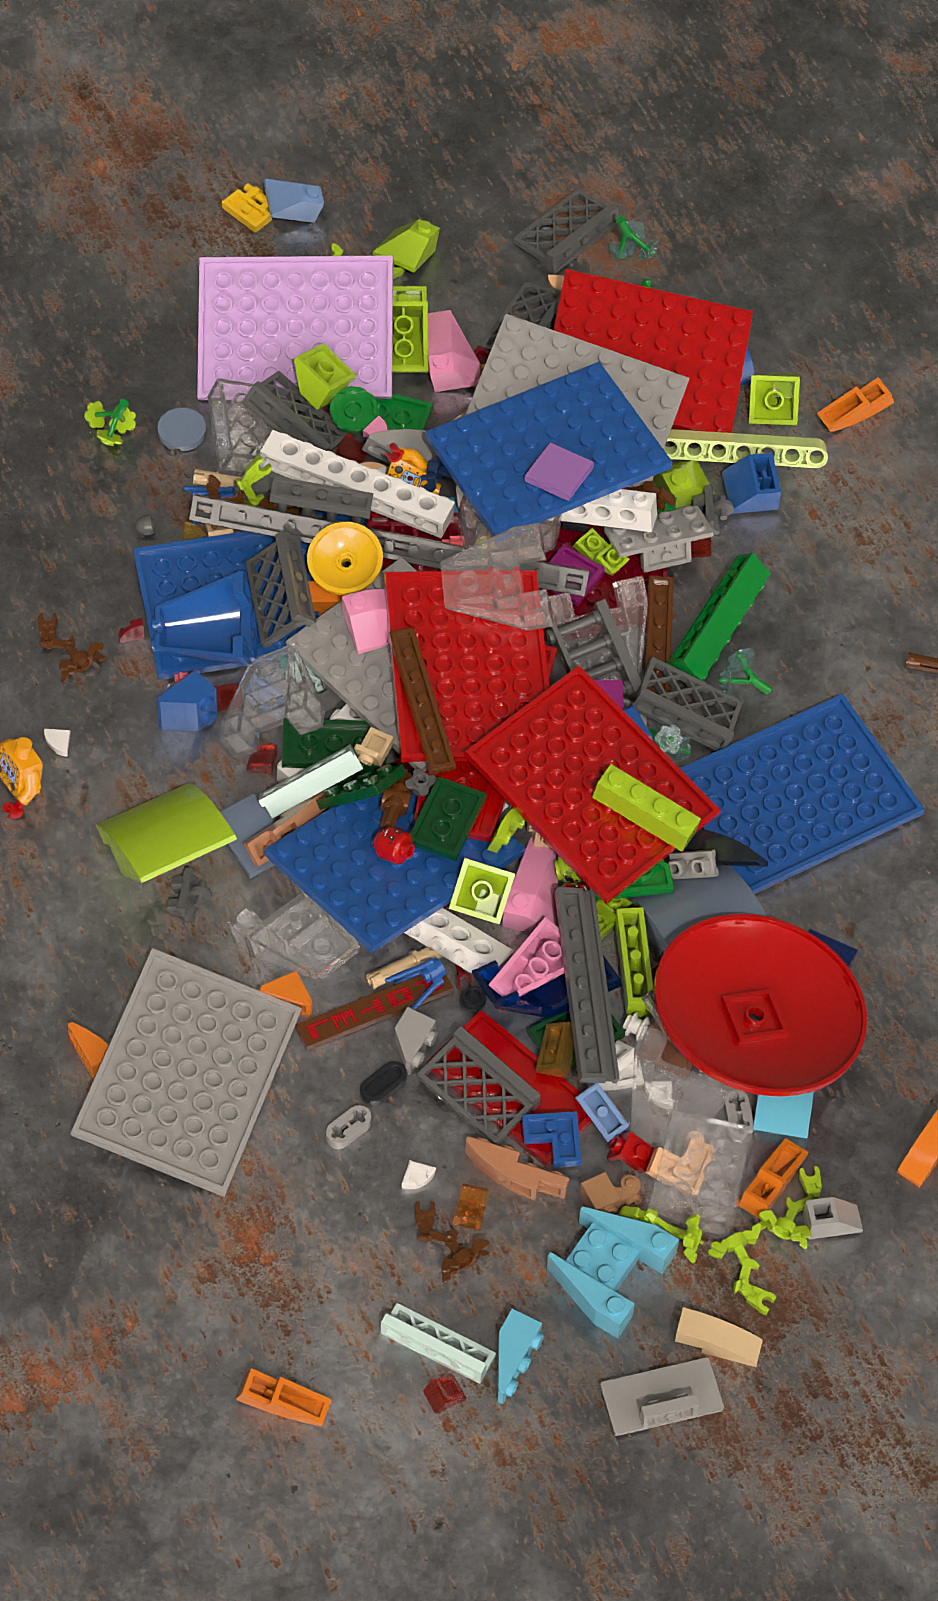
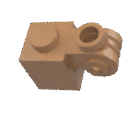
M606 1172L582 1182L579 1195L587 1208L616 1215L623 1206L636 1207L642 1202L640 1197L641 1183L634 1175L624 1176L620 1187L613 1186Z

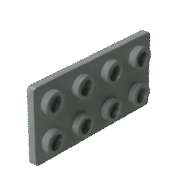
M687 506L683 509L657 514L652 532L604 527V532L619 557L640 553L641 568L644 573L691 562V541L714 536L712 527L698 506Z
M707 1357L604 1381L600 1384L615 1436L717 1413L724 1409L712 1366Z

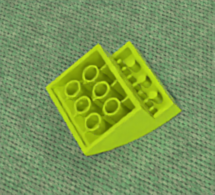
M393 286L392 373H429L426 286Z
M192 783L182 785L96 824L103 843L111 847L121 874L140 883L237 840L235 833L217 807L206 794Z

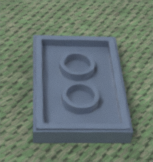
M252 794L220 811L237 840L226 844V846L247 876L251 879L274 867L275 865L270 860L260 866H254L243 845L245 841L275 823L266 809L261 806L256 795Z

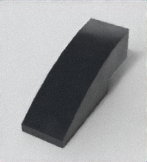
M700 830L693 835L686 846L688 851L715 849V863L718 866L768 867V861L739 841L720 833Z

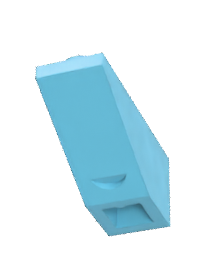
M511 1309L502 1325L498 1338L497 1402L501 1404L504 1403L507 1396L512 1397L519 1383L516 1381L519 1373L525 1374L531 1362V1358H529L530 1353L533 1349L538 1350L544 1338V1335L541 1334V1322L514 1309Z

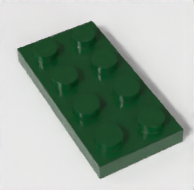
M284 718L282 768L306 769L350 744L354 749L356 744H362L370 729V725L366 721ZM386 756V758H385V760H384L382 766L386 765L387 756ZM362 763V770L371 769V771H376L380 768L375 764L368 766Z

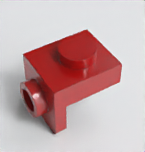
M630 1131L619 1136L617 1135L612 1139L609 1144L610 1151L607 1159L611 1162L619 1159L638 1173L646 1172L655 1148Z

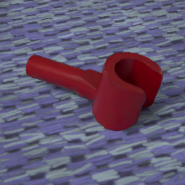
M455 964L458 975L456 988L461 990V980L467 981L469 987L472 986L471 975L465 973L462 967Z

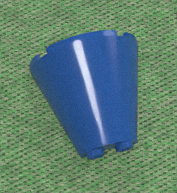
M238 571L155 606V617H152V626L157 634H155V638H152L151 641L153 652L242 665L252 664V661H255L257 656L258 628L255 609H252V603L249 597H252V593L245 573Z

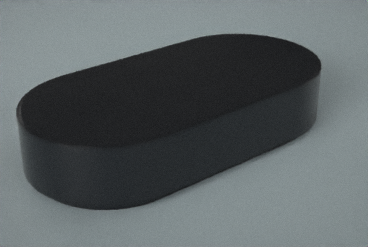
M390 1061L384 1064L361 1083V1100L370 1106L383 1103L405 1085L407 1069L402 1063L397 1061Z

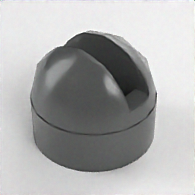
M151 514L142 516L136 521L137 531L141 535L155 534Z

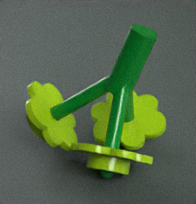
M121 399L115 409L110 411L103 410V405L100 401L88 403L87 405L88 410L85 411L84 417L89 422L91 428L104 427V418L106 416L112 417L109 422V430H97V437L106 445L123 444L121 436L114 434L115 430L124 434L127 430L131 431L136 427V414L133 411L130 412L128 408L129 403L125 399Z

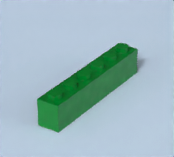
M754 553L735 557L667 664L701 681L708 676V671L712 664L719 659V653L731 640V635L735 628L742 623L744 614L754 604L755 597L765 587V582L771 574Z

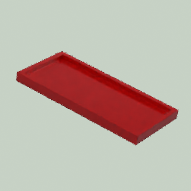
M480 1010L463 1026L467 1032L540 1094L541 1105L535 1111L531 1110L528 1114L577 1112L579 1135L593 1122L576 1099L581 1092L563 1077L537 1073L535 1070L538 1056L485 1012ZM446 1042L429 1060H427V1061H426V1064H427L448 1042ZM454 1047L447 1054V1063L463 1062V1054ZM466 1067L467 1080L483 1079L482 1070L478 1067ZM444 1068L431 1070L444 1081ZM447 1068V1081L463 1080V1068ZM486 1084V1097L502 1096V1087L498 1084ZM467 1085V1098L483 1097V1085ZM450 1086L464 1098V1086ZM518 1101L506 1102V1114H518L524 1108ZM503 1102L487 1103V1115L503 1114ZM470 1103L484 1115L483 1103ZM503 1120L491 1121L499 1129H503ZM522 1120L508 1134L511 1139L546 1168L553 1162L551 1143L524 1144Z

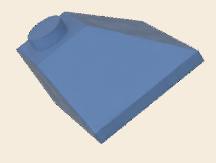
M264 179L263 183L272 218L315 223L324 206L320 186Z

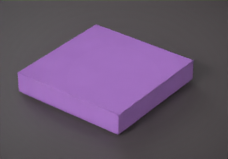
M550 442L526 473L525 482L569 501L594 468V462Z

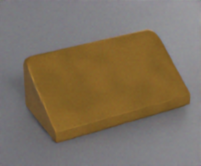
M570 1022L546 1024L535 1070L537 1073L557 1077L569 1076L575 1050Z

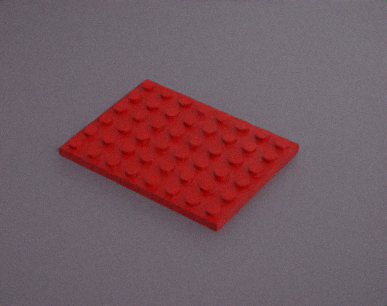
M565 270L554 331L690 378L672 429L732 433L753 311L574 270Z
M537 570L385 572L384 584L389 632L414 627L454 761H468L464 756L468 748L549 688ZM390 645L401 762H426Z
M579 665L468 748L464 753L465 758L605 904H608L676 850L674 846L592 798L597 783L610 764L701 818L695 834L721 812L700 788Z

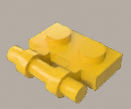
M247 183L243 189L246 193L244 194L237 189L222 201V208L256 233L272 221L267 197L263 194V190L258 186L254 187Z

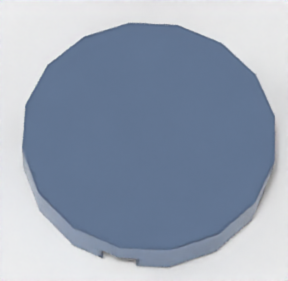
M175 408L162 415L158 422V437L161 443L168 449L174 450L175 448L180 449V451H189L197 448L205 439L206 422L203 416L196 410Z

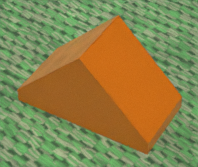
M297 971L261 986L260 992L301 1007L300 1015L311 1018L313 1014L312 999Z

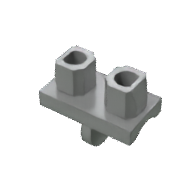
M715 849L672 852L669 854L670 862L668 864L670 865L673 880L718 876L719 872L715 863Z

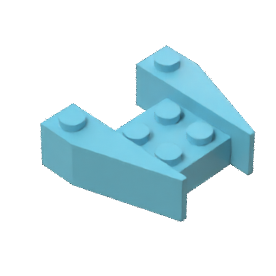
M582 1207L579 1224L588 1230L566 1261L550 1252L547 1270L594 1325L618 1339L633 1317L635 1303L616 1291L638 1260L663 1274L677 1253L679 1239L654 1224Z

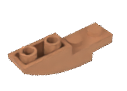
M323 791L292 807L280 815L281 819L243 843L254 866H260L269 860L265 856V848L330 809L320 810L316 802L317 799L324 795Z
M467 1137L465 1150L467 1156L483 1173L506 1189L532 1200H536L538 1192L562 1199L566 1198L570 1178L565 1177L562 1173L557 1171L548 1172L539 1169L531 1163H519L520 1152H517L510 1146L491 1144L488 1140L480 1137Z

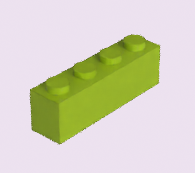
M610 764L597 783L592 797L683 852L695 834L701 818L612 764Z
M643 907L617 909L615 930L626 1018L629 1014L633 1016L635 1012H638V1017L653 1016L655 1005L644 909Z

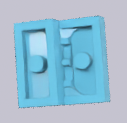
M814 1091L785 1097L758 1095L753 1131L807 1139Z

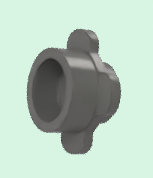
M417 768L413 771L411 779L406 780L405 785L415 795L426 796L431 791V786L435 784L436 777L424 773L421 768Z

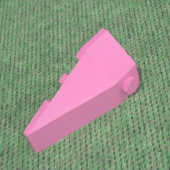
M451 310L428 313V356L434 391L440 392L477 386L481 377L480 362Z
M385 589L364 590L342 596V614L358 654L379 649L389 644Z
M530 837L513 881L503 912L502 927L531 934L545 917L558 926L554 893L558 887L555 860H557L556 851L552 847L533 846L532 837Z
M545 917L494 977L489 986L508 1002H511L564 974L559 928Z

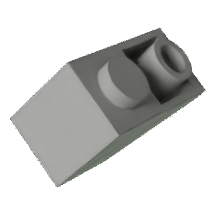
M407 1007L395 1027L394 1041L402 1064L407 1069V1074L411 1075L414 1068H419L425 1058L424 1051L428 1046H433L438 1032H436V1020Z
M835 1197L806 1200L803 1219L811 1232V1237L808 1240L863 1231L856 1204Z

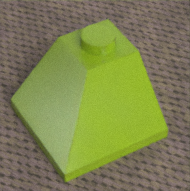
M415 220L394 229L373 250L372 255L393 256V264L415 272L435 252L440 228L428 221Z
M325 343L302 353L294 359L300 394L317 410L331 403L334 396L341 389L347 388L357 377Z
M774 372L751 375L749 424L797 425L800 376L797 373Z
M683 460L674 463L671 469L653 477L658 488L662 487L677 497L676 509L693 504V496L705 493V486L710 485L698 461Z
M464 858L449 909L500 924L515 873Z

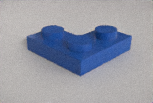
M577 1112L522 1115L524 1144L551 1143L554 1168L581 1166L582 1159Z

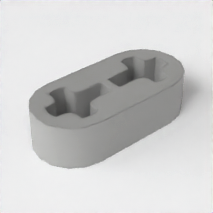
M738 1089L730 1090L726 1094L723 1103L728 1133L734 1140L745 1141L750 1138L754 1127L749 1098L744 1091ZM732 1099H737V1102L740 1103L739 1111H736ZM738 1119H741L742 1126L745 1127L743 1132L736 1127Z
M357 1105L334 1120L326 1129V1142L334 1149H343L365 1133L371 1126V1112L365 1106ZM354 1116L359 1118L364 1116V1122L356 1121L354 1123ZM333 1132L338 1134L343 1132V1138H333Z

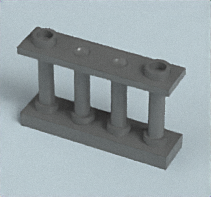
M274 476L270 502L278 503L277 510L286 512L287 505L302 507L301 515L306 516L312 515V509L326 511V519L336 521L337 513L352 516L351 522L361 525L362 518L369 519L374 493Z
M606 599L595 603L592 615L557 628L554 620L549 621L546 626L548 630H545L546 637L551 645L554 644L557 648L558 655L567 674L575 669L573 660L605 647L607 649L610 648L614 656L612 661L588 670L586 673L592 679H596L615 670L621 672L624 679L622 681L623 695H631L633 700L636 698L642 682ZM594 624L601 626L604 633L602 638L567 651L562 637Z

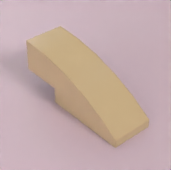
M684 1307L675 1342L702 1348L701 1353L754 1367L757 1366L763 1339L736 1325Z

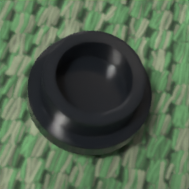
M470 986L462 991L460 1005L468 1012H479L486 1005V995L479 987Z

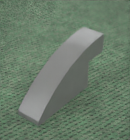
M399 429L372 433L362 448L363 451L390 465L391 461L385 453L394 452L390 448L391 443L397 444L399 448L417 449L426 459L428 465L437 455L425 438V430Z

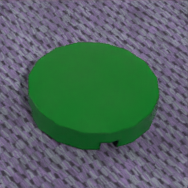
M350 386L341 389L330 403V417L333 424L340 431L347 434H361L378 417V404L375 397L367 392L366 389Z

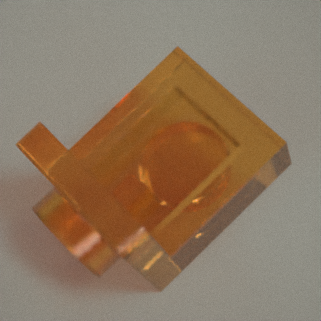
M462 1184L453 1225L480 1231L488 1200L489 1190L487 1188Z

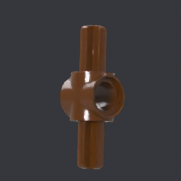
M405 769L406 775L384 791L380 807L384 812L380 822V827L383 829L389 826L396 827L398 818L407 814L412 797V792L405 785L406 780L412 777V774L407 769Z

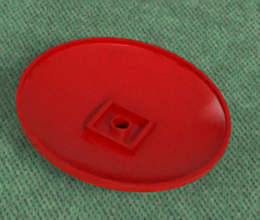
M728 914L700 921L684 930L671 942L665 950L655 974L654 1000L659 1020L674 1046L690 1063L703 1073L727 1086L744 1092L764 1096L785 1097L806 1094L833 1083L851 1067L864 1043L867 1030V1009L861 988L849 967L837 953L819 938L802 928L779 919L755 914ZM749 1014H754L757 1017H760L761 1020H753L750 1018Z

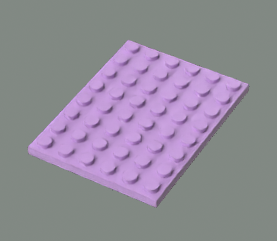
M393 256L199 257L198 401L243 400L254 383L264 381L277 371L284 374L299 388L294 359L322 343H325L357 375L356 379L348 387L364 388L375 399H392ZM276 380V385H277V386L285 388L282 384H280V383ZM279 394L280 398L287 399V396Z

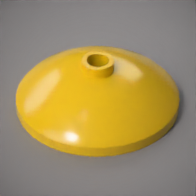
M339 522L325 527L313 538L307 552V564L312 578L321 588L334 594L349 595L365 590L377 579L383 565V552L378 538L368 528L353 522ZM346 561L351 563L349 567H343L342 564Z

